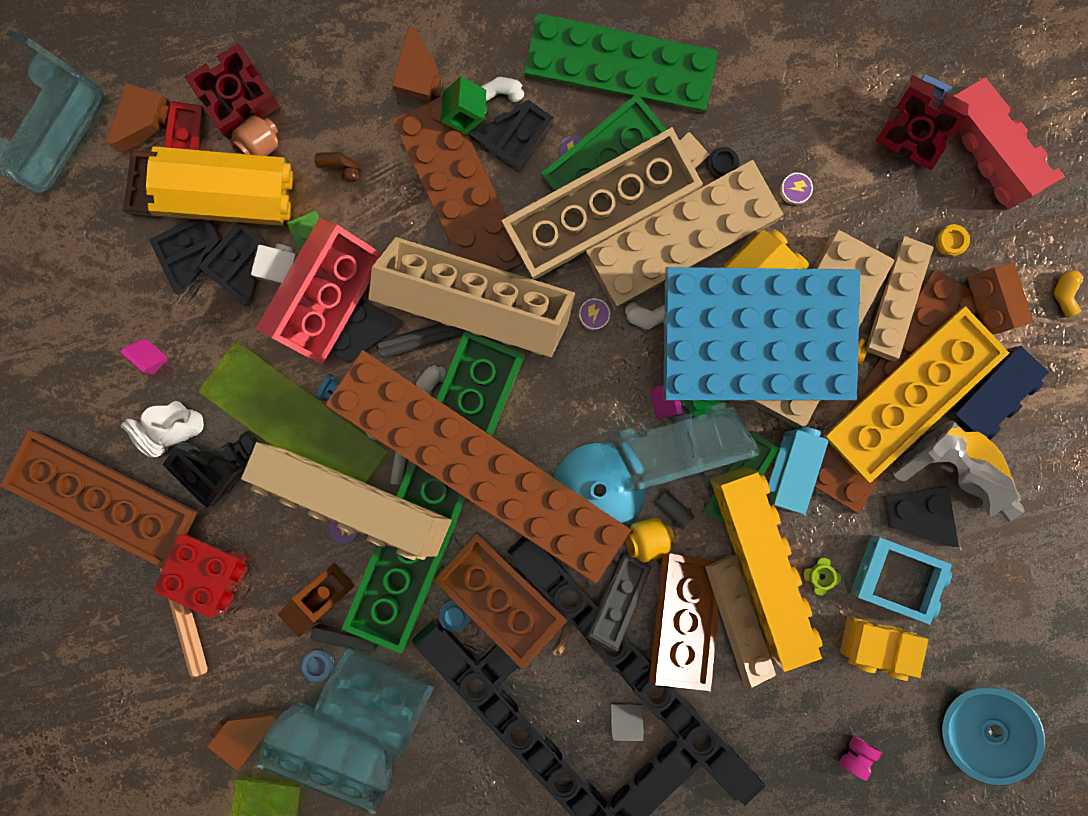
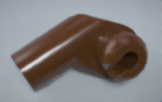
M341 152L316 153L314 160L317 168H338L343 170L342 179L348 182H356L359 179L358 172L361 171L358 162Z

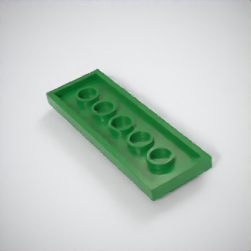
M537 13L524 77L630 99L638 93L645 102L705 114L718 50Z

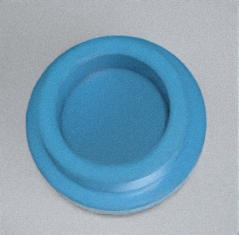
M453 600L446 602L439 612L441 625L451 632L463 630L470 622V617Z

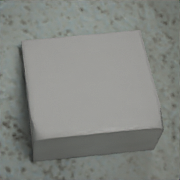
M611 704L610 735L613 741L644 740L643 704Z

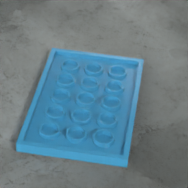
M666 267L663 399L857 400L860 269Z

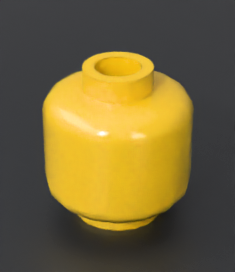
M652 517L636 522L629 527L631 532L625 539V544L632 558H637L639 561L647 563L662 558L665 553H670L671 543L674 542V533L672 528L668 524L665 525L661 519Z

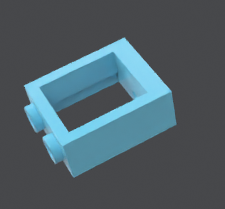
M802 426V428L795 427V430L784 431L768 482L770 493L766 494L769 505H774L789 512L806 515L829 441L820 437L821 431Z
M871 535L850 594L931 625L932 619L938 616L941 609V602L939 600L942 591L950 584L952 564ZM889 550L934 567L919 612L873 595Z

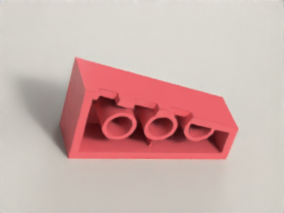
M986 77L954 95V97L969 104L968 116L958 130L962 136V143L969 152L973 153L978 161L980 173L989 179L994 187L996 199L1005 205L1007 210L1066 177L1059 168L1053 171L1044 159L1049 155L1041 145L1035 148L1027 139L1028 129L1021 121L1019 122L1009 117L1010 107Z

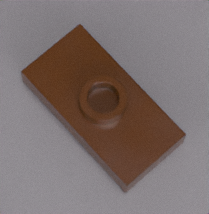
M131 150L123 212L127 214L157 217L148 211V203H154V196L147 195L146 193L147 164L149 156H154L152 152Z

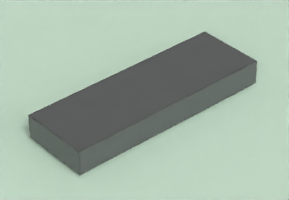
M626 552L620 555L585 638L612 653L618 651L652 568L651 566L639 561L637 558H632Z

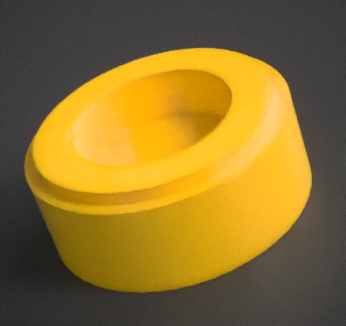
M952 224L938 232L935 244L942 255L955 257L967 250L970 244V236L964 227Z

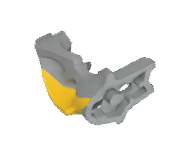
M953 420L927 431L916 445L896 460L899 467L893 472V475L898 480L904 482L930 463H954L958 469L959 486L967 493L982 499V508L989 516L993 517L999 512L1008 522H1011L1025 512L1023 505L1019 502L1021 496L1016 490L1013 477L1002 452L982 433L965 432Z

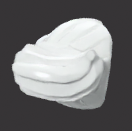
M174 401L168 406H152L147 408L141 414V423L133 419H126L121 424V428L128 433L136 448L148 457L163 455L168 451L169 446L179 444L198 435L204 426L201 413L193 409H186L178 401Z

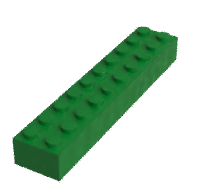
M465 330L437 400L493 437L525 359V354ZM412 462L409 464L397 497L452 520L437 556L426 557L425 560L418 558L411 560L397 554L398 547L376 545L341 629L400 654L406 649L467 498Z

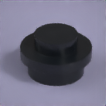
M727 147L715 149L708 158V169L717 178L739 167L737 154Z

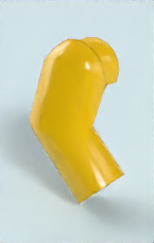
M1077 270L1063 273L1054 290V296L1066 318L1081 312L1074 298L1080 284L1083 282V276Z

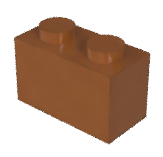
M1014 262L967 277L981 322L992 335L1034 322Z

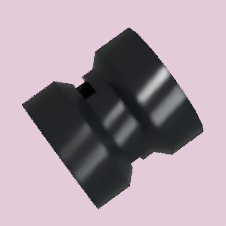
M246 431L239 436V440L236 442H228L221 446V453L225 460L240 467V470L237 472L240 473L246 468L256 442L259 443V441L252 432Z

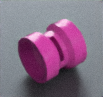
M853 735L849 743V752L841 757L838 764L855 776L867 781L872 773L870 767L873 762L879 760L882 752L868 742Z

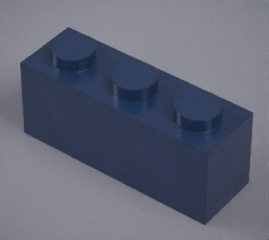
M1022 346L1009 348L1007 350L1009 354L967 392L945 416L955 421L963 431L980 432L990 440L1000 431L1001 427L999 424L1006 417L1014 416L1021 409L1022 404L1020 402L1027 395H1033L1044 384L1042 379L1049 372Z

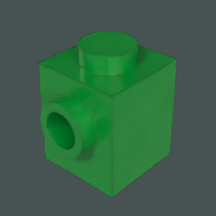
M460 76L443 92L440 122L467 135L484 120L487 111V105L485 104L486 89Z

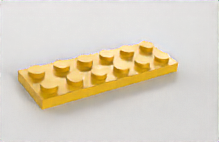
M966 306L962 307L823 437L829 440L828 442L866 483H871L1000 363L1009 352Z

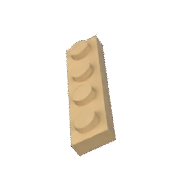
M906 236L900 240L894 258L895 261L891 267L865 349L866 352L893 362L900 358L934 248L933 246Z
M729 555L705 566L744 687L752 688L774 677L776 673L737 555Z

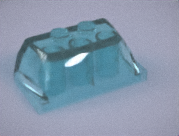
M298 703L283 712L268 729L262 742L256 767L375 815L391 781L393 753L390 740L385 736L370 731L364 724L343 720L330 710L321 711L307 704Z

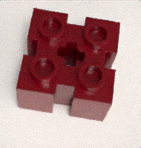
M239 43L217 56L221 62L219 65L210 69L207 64H204L185 76L198 99L206 106L205 110L217 129L228 140L232 138V130L244 122L248 116L255 114L260 118H264L280 108L275 97ZM236 89L237 91L231 95L230 93Z
M912 75L898 97L896 109L891 108L879 127L875 141L897 153L901 147L910 150V160L932 170L946 149L947 136L953 138L967 118L969 104L947 92L942 99L933 95L935 86ZM917 120H925V121H927V122H923L922 125H918V124L916 123Z

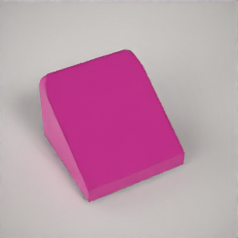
M141 339L120 351L121 355L136 369L148 375H154L167 361V356L147 339Z
M663 386L650 390L657 419L682 414L683 409L680 400L663 399Z

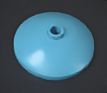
M591 443L580 446L566 455L555 471L553 478L627 527L633 523L643 507L646 493L643 473L634 458L617 446L606 443ZM597 484L604 485L606 491L603 496H596L594 494V487Z
M990 686L973 688L959 695L945 713L942 734L947 752L954 763L972 778L992 785H1008L1025 779L1039 765L1045 749L1044 729L1035 710L1015 693ZM991 726H999L1002 729V734L997 735L993 733Z

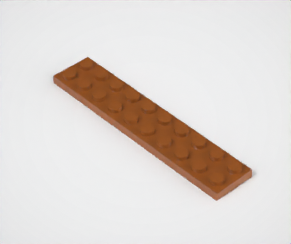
M363 350L325 404L596 584L631 532V529Z

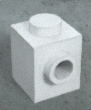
M276 244L275 248L258 245L251 276L261 281L281 285L298 255L294 253V248L286 245Z

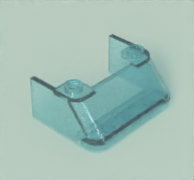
M9 30L6 34L8 37L34 53L27 64V75L31 82L42 90L11 140L8 141L0 136V173L33 192H45L51 188L98 113L104 101V94L96 83L30 38Z
M724 402L706 407L708 414L652 430L636 433L634 427L616 432V440L600 445L614 493L652 487L758 456L759 451L756 441L734 407L727 408Z

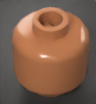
M256 115L248 116L244 122L232 130L231 137L233 141L230 143L236 154L268 156L278 146L276 136L278 129L266 117L262 119Z

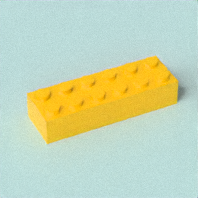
M744 466L710 478L770 656L784 672L822 659L819 648L823 647L822 640L817 629L811 628L808 617L812 616V611L805 597L801 598L798 587L802 585L797 569L790 566L787 556L791 555V549L785 536L780 537L777 525L781 524L775 506L769 505L766 494L770 493V488L765 476L759 475V472Z

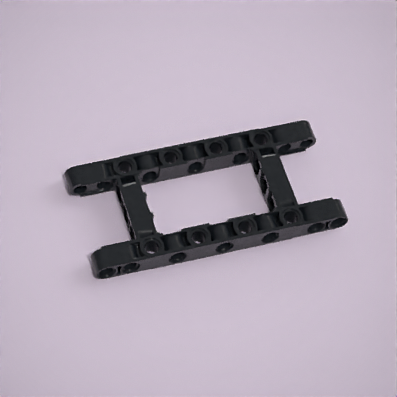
M522 536L507 550L515 560L514 565L541 592L545 599L568 620L565 624H573L586 637L599 605L549 552L525 536ZM570 590L577 593L578 601L575 605L565 606L562 604L560 598L565 591ZM432 620L412 639L418 651L570 816H649L701 765L734 801L738 799L744 806L766 787L752 769L675 687L663 686L665 689L664 694L658 699L648 696L650 688L654 686V684H649L651 661L626 634L623 636L620 649L614 653L606 651L603 647L587 638L586 640L615 673L618 672L632 688L634 694L648 709L671 729L675 737L608 800L501 686L513 671L521 668L497 644L478 661L451 631L443 628L435 620ZM473 679H479L484 683L485 690L481 693H474L469 689L468 683ZM519 726L526 728L529 732V735L521 740L516 739L511 734V731ZM701 732L708 734L707 741L704 744H693L692 741L696 734ZM561 774H566L572 778V781L567 786H560L555 782V779Z

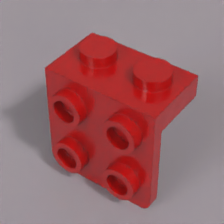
M182 534L177 537L154 587L155 592L200 614L213 618L221 614L222 611L226 612L229 609L234 598L231 591L235 582L240 583L246 573L247 565L244 563L247 556L238 551L224 552L194 537Z

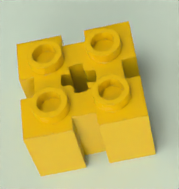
M847 616L839 653L849 657L848 663L856 665V668L859 670L876 673L877 668H879L880 671L888 673L890 677L908 681L909 676L921 677L929 639L916 635V633L910 630Z

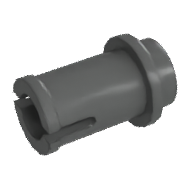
M669 490L654 503L675 523L673 525L675 528L679 526L683 530L695 517L691 513L693 509H687Z

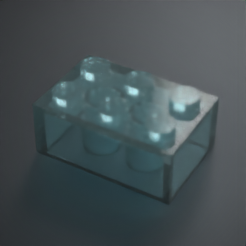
M346 648L325 684L312 716L402 758L434 687L353 649Z

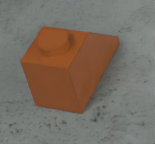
M409 26L392 87L396 96L428 103L433 100L434 95L439 96L443 78L439 77L437 65L415 27Z
M126 83L106 143L117 151L125 152L162 133L164 125H167L170 102L162 94Z
M333 563L294 596L277 615L300 638L336 605L354 585Z
M277 709L236 714L227 722L222 719L210 733L214 739L207 747L238 771L284 715V712Z

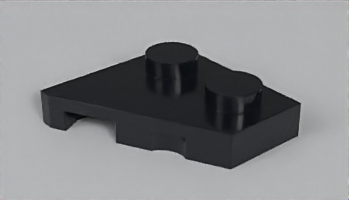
M527 100L515 106L513 111L504 112L479 129L476 127L471 130L469 137L519 171L553 123L554 117L530 100Z

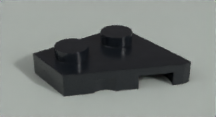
M190 219L150 238L149 241L173 292L179 295L183 293L201 270L198 266L220 243L221 239L212 220Z
M237 222L198 267L238 302L248 307L256 283V278L251 276L258 245L265 246L266 242L245 223Z
M360 298L330 353L351 363L359 356L362 350L366 351L377 345V342L387 335L403 327L404 321Z
M184 441L173 448L162 464L206 508H209L218 500L240 470L238 465Z
M949 486L883 496L888 527L947 546L959 547Z

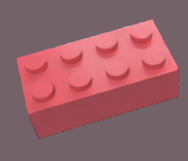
M319 217L256 329L323 365L370 283L372 266L382 253L338 224Z

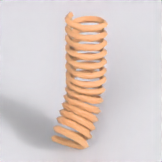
M563 626L561 637H559L560 641H558L553 651L555 655L560 656L564 651L569 638L567 635H570L572 627Z

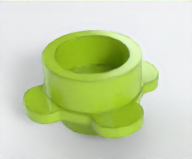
M827 558L818 559L814 567L806 568L803 572L804 579L810 581L814 587L815 594L820 596L825 595L827 590L841 582V575L830 566L831 562ZM820 574H824L825 578L821 580Z

